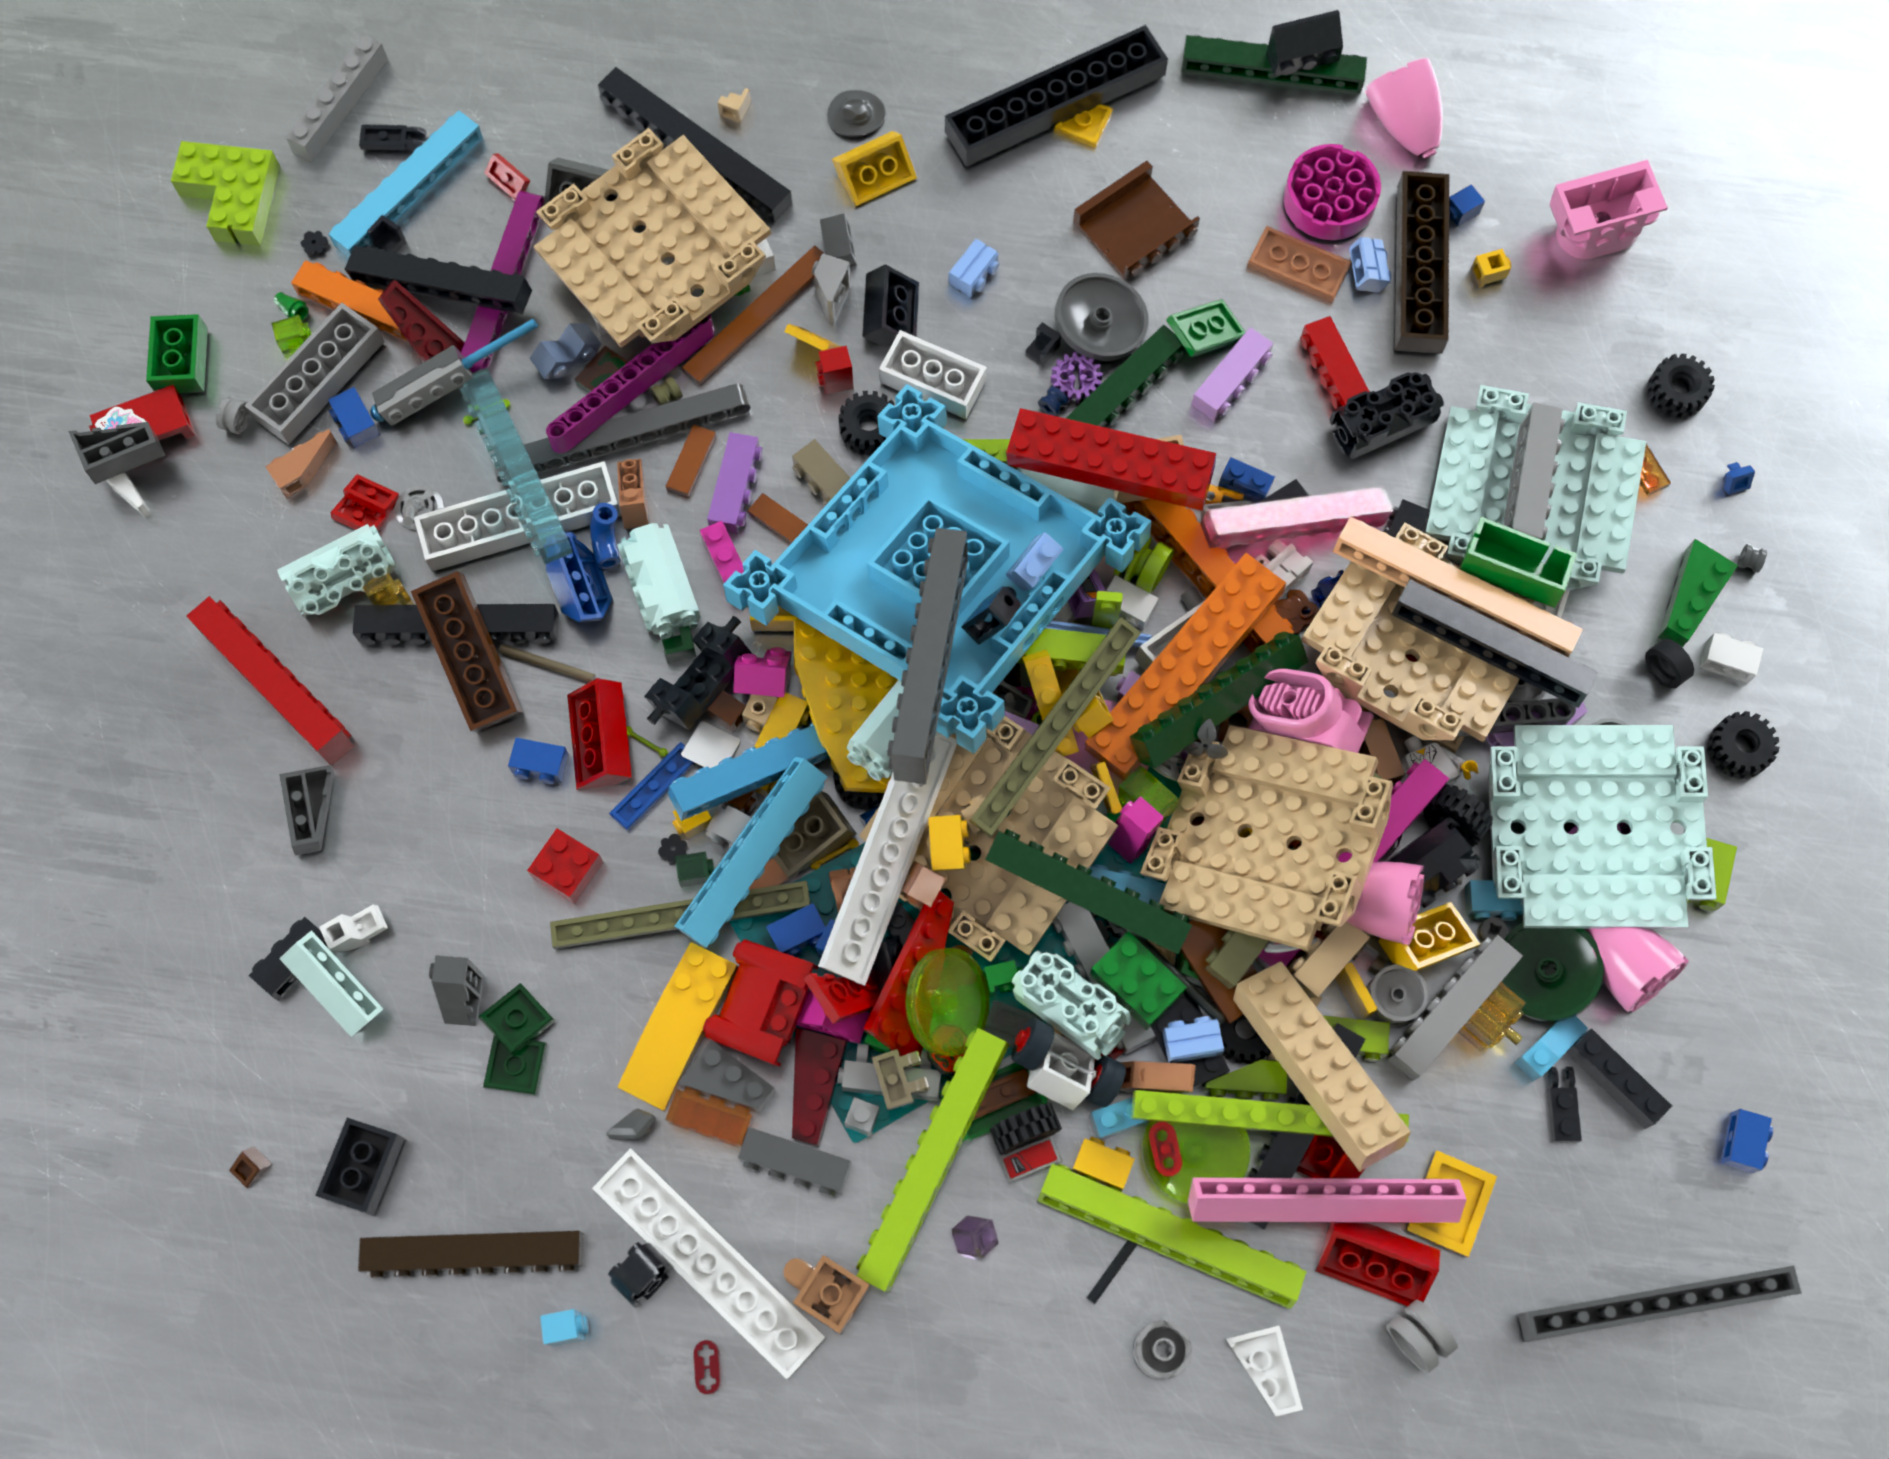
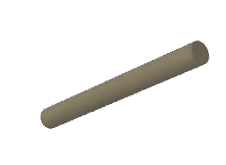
M501 644L499 648L500 654L588 683L595 680L596 675L505 644Z

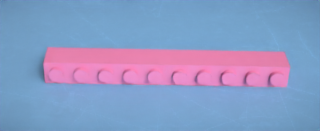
M1193 1178L1188 1204L1193 1222H1460L1467 1199L1459 1179Z

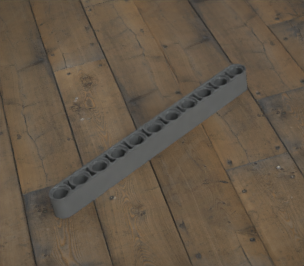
M733 384L607 420L565 453L554 452L548 438L499 451L491 456V462L497 481L501 483L511 482L691 430L693 425L701 427L747 413L751 406L744 385Z

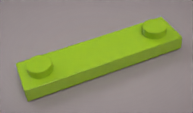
M1097 591L1091 626L1108 629L1114 626L1119 619L1123 593Z

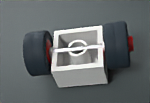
M1036 1018L1030 1019L1018 1033L1011 1054V1058L1015 1063L1030 1070L1027 1083L1028 1088L1071 1110H1074L1084 1099L1093 1102L1099 1107H1107L1120 1091L1126 1073L1125 1066L1109 1056L1103 1055L1095 1062V1058L1077 1044L1055 1033L1053 1027Z

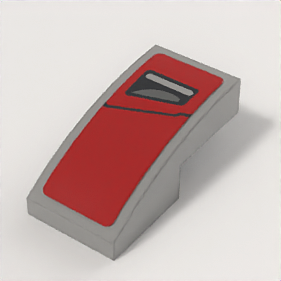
M1053 1136L999 1157L1009 1183L1049 1168L1052 1163L1058 1164L1063 1161Z

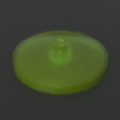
M956 948L933 950L917 963L910 976L906 991L907 1018L916 1040L927 1051L940 1056L963 1054L968 1048L965 1046V1043L970 1033H975L977 1028L983 1031L985 1029L989 1014L987 981L977 961L963 950Z
M1149 1121L1142 1139L1141 1152L1143 1164L1152 1183L1170 1199L1189 1205L1188 1197L1193 1178L1245 1177L1250 1162V1142L1246 1129L1169 1123L1176 1131L1182 1157V1168L1174 1176H1164L1155 1167L1149 1141V1131L1158 1122ZM1161 1130L1157 1133V1138L1160 1141H1165L1167 1133ZM1166 1157L1163 1160V1165L1166 1168H1171L1174 1164L1170 1157Z

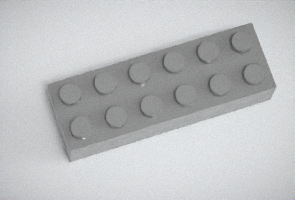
M341 303L246 403L245 408L256 422L289 445L329 402L328 399L334 397L385 342L379 329Z
M1534 402L1519 426L1503 525L1545 540L1548 527L1544 526L1545 519H1548L1551 511L1548 499L1551 498L1555 486L1551 481L1558 467L1555 455H1558L1561 447V440H1558V436L1563 430L1565 419H1561L1563 409Z
M1499 935L1495 936L1492 940L1487 937L1480 943L1479 947L1473 952L1476 957L1474 959L1470 957L1457 970L1456 973L1460 976L1457 979L1453 977L1439 991L1443 996L1440 999L1436 997L1426 1006L1423 1011L1426 1016L1423 1019L1419 1017L1406 1030L1409 1034L1408 1037L1405 1039L1402 1036L1389 1050L1392 1055L1388 1060L1412 1081L1419 1078L1523 957Z

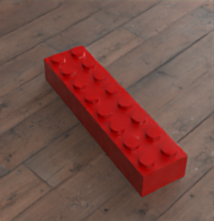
M1023 408L1019 409L1006 451L1009 466L1203 511L1216 464V453Z
M209 596L186 615L203 636L329 765H334L354 747L349 740L352 735L345 729L344 725L336 717L332 716L329 710L296 679L286 666L284 667L279 659L247 629L237 616L235 617L230 612L229 608L221 600L216 603Z

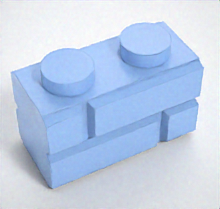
M1366 237L1357 239L1349 247L1356 289L1359 291L1368 290L1374 293L1381 292L1391 283V272L1388 270L1387 265L1388 254L1384 250L1383 240H1371V238Z
M975 239L948 273V283L957 290H961L967 296L972 297L976 291L980 292L986 284L985 279L988 275H994L999 267V253L993 248L987 247L980 240Z
M1044 532L1033 539L1005 575L1021 590L1027 591L1032 589L1064 549Z
M1210 1016L1196 1018L1194 1023L1184 1025V1021L1168 1023V1028L1163 1030L1168 1063L1222 1055L1224 1052L1219 1022L1217 1019L1210 1020Z

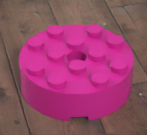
M1340 144L1319 145L1302 153L1293 163L1284 189V206L1289 218L1303 232L1319 239L1340 240L1359 233L1371 221L1381 194V180L1374 164L1358 150L1353 152L1343 148L1344 145Z

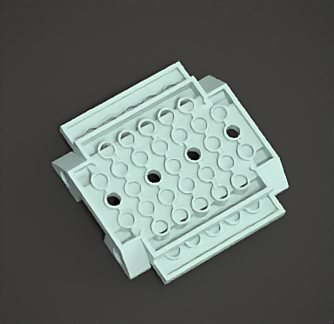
M1480 385L1476 409L1479 411L1450 407L1425 534L1436 539L1449 541L1447 556L1460 566L1470 537L1480 517L1503 525L1519 426L1532 404H1527L1529 393ZM1578 402L1574 412L1562 411L1561 419H1565L1561 434L1558 436V440H1561L1560 451L1558 455H1555L1558 467L1556 474L1552 476L1551 483H1554L1555 486L1551 498L1548 499L1551 511L1548 519H1545L1544 525L1548 527L1544 541L1551 544L1541 562L1545 563L1555 545L1577 553L1566 587L1567 591L1598 585L1601 570L1624 574L1626 570L1646 441L1618 436L1624 432L1627 411Z
M1515 725L1513 728L1514 746H1491L1488 786L1490 816H1493V824L1490 827L1493 882L1498 898L1521 900L1524 928L1601 929L1639 927L1647 929H1687L1686 897L1688 900H1716L1712 847H1707L1703 802L1708 797L1704 746H1677L1675 753L1673 725ZM1514 822H1519L1524 826L1525 832L1515 834L1510 826ZM1567 822L1574 823L1578 829L1577 833L1568 834L1565 832L1564 824ZM1621 822L1628 824L1631 829L1630 834H1621L1617 830V824ZM1672 823L1681 824L1684 828V834H1674L1671 831L1670 825Z

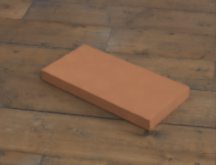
M1266 226L1248 261L1247 267L1333 303L1352 262Z

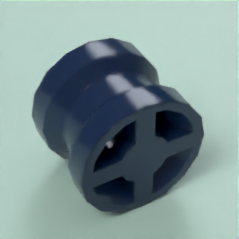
M1051 386L1046 392L1047 395L1039 399L1038 405L1046 414L1057 416L1060 413V408L1068 403V398L1061 390Z

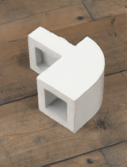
M374 904L352 917L341 914L319 927L328 949L336 952H345L370 943V938L388 929L379 906Z

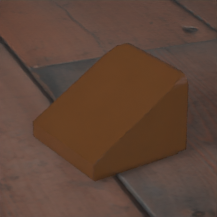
M251 1147L240 1153L229 1171L246 1188H249L270 1167L271 1162L256 1147Z

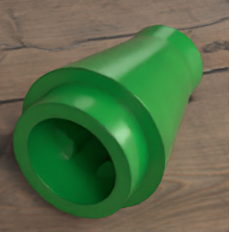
M283 292L277 293L274 297V304L283 311L290 321L302 322L307 318L309 308L303 300L291 297Z

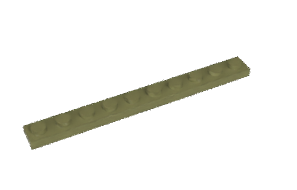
M1122 617L1116 621L972 815L969 821L989 837L993 835L1139 637L1140 631Z
M801 881L751 889L747 897L736 905L734 915L729 921L800 910L811 904L808 882ZM693 899L550 922L552 947L558 949L677 930L674 927Z

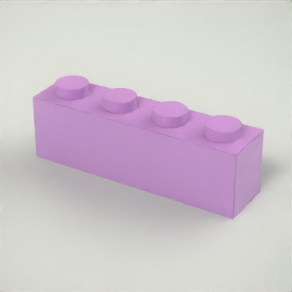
M1250 327L1194 393L1191 405L1213 421L1219 415L1224 416L1231 406L1230 402L1232 399H1238L1241 396L1247 381L1252 382L1259 373L1258 368L1262 364L1265 366L1272 358L1273 342Z

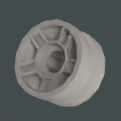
M229 396L227 399L224 398L218 407L221 409L220 415L216 414V425L218 428L241 434L246 429L250 420V414L245 408L247 402L237 401L236 398Z

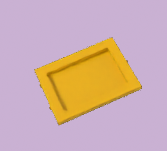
M1436 1150L1425 1179H1459L1467 1199L1460 1222H1409L1406 1231L1468 1258L1497 1176Z

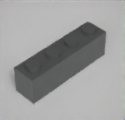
M751 1127L747 1130L738 1159L744 1162L742 1167L758 1172V1169L762 1168L769 1171L768 1176L783 1180L784 1176L794 1179L793 1184L807 1189L809 1185L819 1187V1193L834 1197L835 1193L842 1195L852 1165L850 1160Z

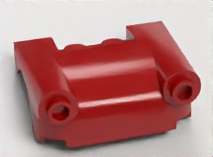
M744 939L741 943L738 942L733 951V957H735V962L739 966L720 1014H714L706 1019L703 1032H705L706 1039L780 1067L781 1063L777 1062L783 1045L786 1046L788 1041L790 1042L809 994V987L804 978L812 973L813 969L818 970L819 966Z

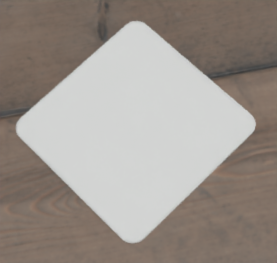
M702 721L699 723L681 755L703 767L712 768L717 766L721 760L732 757L740 744V739Z

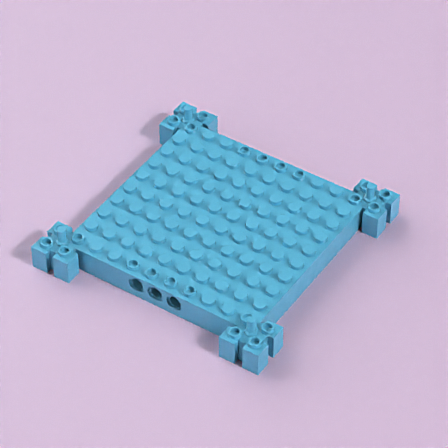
M906 384L895 396L896 406L889 403L877 416L879 434L887 438L773 564L770 558L754 550L742 563L744 572L741 574L735 571L723 584L727 602L742 611L749 607L750 616L767 626L777 615L779 606L901 681L903 670H908V663H906L908 647L912 648L913 641L910 640L912 625L917 624V619L915 618L916 604L921 603L922 599L919 596L920 583L926 579L924 563L925 559H930L931 554L928 553L929 539L934 538L936 528L967 531L968 565L936 731L947 738L951 734H956L957 744L975 754L986 740V729L993 731L1005 717L1004 700L992 692L1104 556L1106 564L1120 572L1124 571L1133 560L1134 550L1139 552L1150 539L1151 520L1135 511L1131 516L1127 515L1126 506L1110 497L1100 507L1097 516L943 429L947 425L946 406L931 397L926 402L923 401L922 392ZM1045 532L1061 545L1064 550L1045 574L1039 578L1040 580L1034 588L1023 591L1005 574L1033 539ZM1002 586L1013 588L1021 606L1006 627L978 645L961 626L988 596ZM990 613L984 620L986 622H990L992 620V616Z

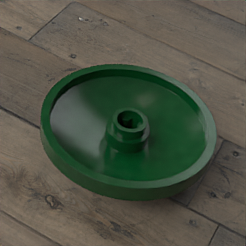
M1521 923L1507 934L1504 940L1523 957L1498 986L1506 1001L1515 1010L1534 1020L1558 1022L1579 1015L1594 1002L1603 984L1604 966L1595 940L1585 929L1524 928L1523 923Z

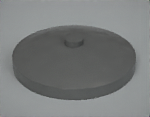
M1088 273L1072 279L1062 289L1055 305V322L1062 338L1075 351L1091 359L1112 361L1130 355L1140 346L1148 330L1149 316L1142 297L1130 284L1113 275Z

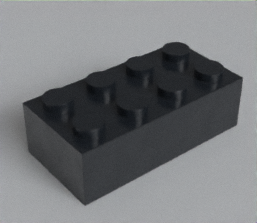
M1186 992L1151 1026L1155 1034L1152 1043L1162 1063H1168L1163 1039V1030L1168 1028V1023L1184 1021V1025L1194 1023L1196 1018L1204 1017L1198 1004ZM1223 1055L1176 1062L1179 1064L1195 1065L1193 1091L1203 1087L1206 1082L1230 1072Z

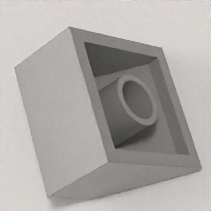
M822 253L820 260L815 261L812 268V275H814L813 287H815L816 298L829 324L834 325L851 287L850 266L847 261Z

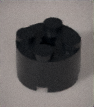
M640 1242L635 1243L627 1253L629 1256L622 1264L617 1263L608 1273V1276L611 1278L610 1284L634 1308L641 1305L638 1302L641 1298L644 1297L646 1300H649L669 1278L666 1271L668 1269L673 1271L674 1268L651 1243L643 1245Z

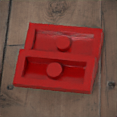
M356 474L343 489L344 497L330 512L331 519L355 530L367 524L369 527L375 525L379 532L392 512L399 498V493Z

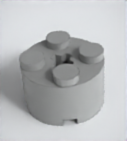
M724 803L720 804L706 828V836L722 847L727 843L729 845L728 848H730L751 820V817L729 805L726 807Z
M1169 1321L1153 1322L1144 1327L1135 1339L1133 1348L1135 1361L1141 1371L1149 1377L1162 1380L1175 1377L1187 1368L1191 1360L1192 1351L1189 1336L1176 1323ZM1157 1344L1160 1346L1166 1344L1168 1346L1166 1348L1168 1356H1158Z

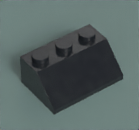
M1339 10L1272 26L1266 56L1274 76L1289 75L1295 71L1309 70L1315 66L1333 64L1340 60L1343 50V38Z
M887 264L866 273L862 337L878 345L892 346L900 330L917 337L919 282Z

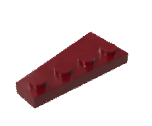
M396 280L392 281L379 296V302L423 363L453 345L462 352L465 342Z
M796 1027L792 1139L820 1145L838 1079L839 1067L842 1065L848 1041Z

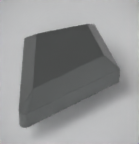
M639 1108L634 1109L611 1127L606 1135L609 1139H639L650 1132L649 1127L656 1120V1117Z

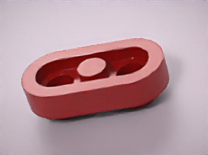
M1158 1122L1149 1131V1141L1155 1167L1164 1176H1174L1182 1168V1157L1176 1131L1171 1124ZM1161 1130L1167 1133L1165 1141H1160L1157 1138V1133ZM1166 1157L1172 1158L1174 1162L1171 1168H1166L1163 1165V1160Z

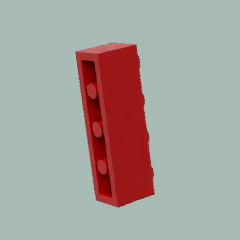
M1331 316L1304 325L1300 336L1301 344L1304 349L1308 350L1312 366L1318 369L1321 375V383L1325 389H1328L1331 395L1333 407L1337 409L1345 406L1348 398L1364 391L1370 392Z

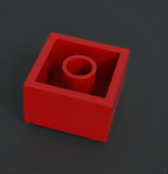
M556 828L527 871L534 880L575 905L604 862L600 854Z

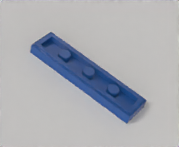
M682 742L609 813L627 832L668 793L669 786L672 785L671 783L675 779L683 777L696 764L681 755L685 748Z

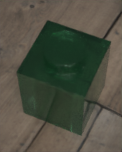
M706 851L675 856L678 882L681 887L705 884L715 870L713 858L708 859Z

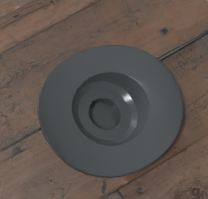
M848 90L834 97L829 105L827 116L830 127L836 133L855 137L868 135L878 130L884 123L886 110L882 101L874 94L863 90Z

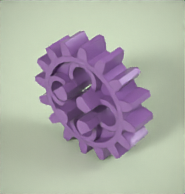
M1073 352V357L1071 358L1065 354L1063 361L1056 360V367H1052L1050 383H1053V387L1058 388L1067 396L1069 403L1074 398L1076 403L1079 404L1080 398L1085 400L1102 384L1103 373L1099 372L1100 364L1093 365L1094 359L1090 358L1087 360L1086 356L1078 357L1077 353ZM1074 366H1078V367H1079V370H1078L1079 390H1075V389H1074V386H1075Z

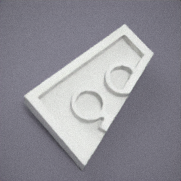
M1280 1325L1226 1339L1275 1416L1303 1410Z

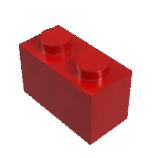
M847 345L819 351V361L815 362L819 387L824 386L826 395L854 389L852 364Z

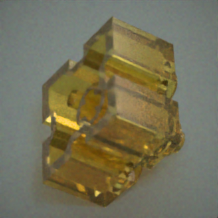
M1500 982L1458 1033L1479 1051H1482L1486 1046L1491 1049L1504 1037H1507L1517 1045L1523 1037L1510 1026L1514 1025L1524 1014L1520 1009L1525 1005V1002Z

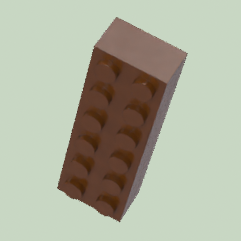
M456 571L412 590L411 594L470 731H481L522 713L521 706L464 574Z

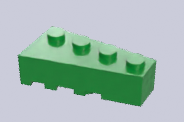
M1694 539L1684 552V559L1679 568L1678 578L1672 590L1671 600L1658 638L1661 640L1670 639L1681 647L1690 640L1738 566L1697 539Z

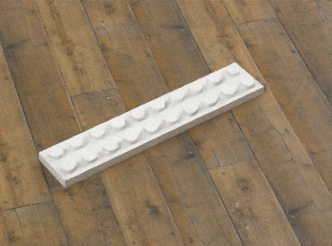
M936 731L926 784L894 781L892 773L819 962V967L865 986L928 822V817L931 814L955 751L956 739L952 737L947 738Z
M631 1148L592 1188L647 1243H651L673 1265L674 1269L787 1380L826 1338Z

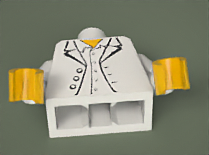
M1416 736L1404 742L1409 754L1405 755L1401 760L1405 776L1400 781L1402 783L1409 777L1406 774L1408 769L1415 762L1420 764L1424 759L1449 778L1446 783L1449 785L1458 780L1461 776L1460 773H1463L1466 780L1471 779V771L1476 774L1479 773L1478 765L1475 761H1465L1446 748L1440 747L1438 743H1432L1424 747Z

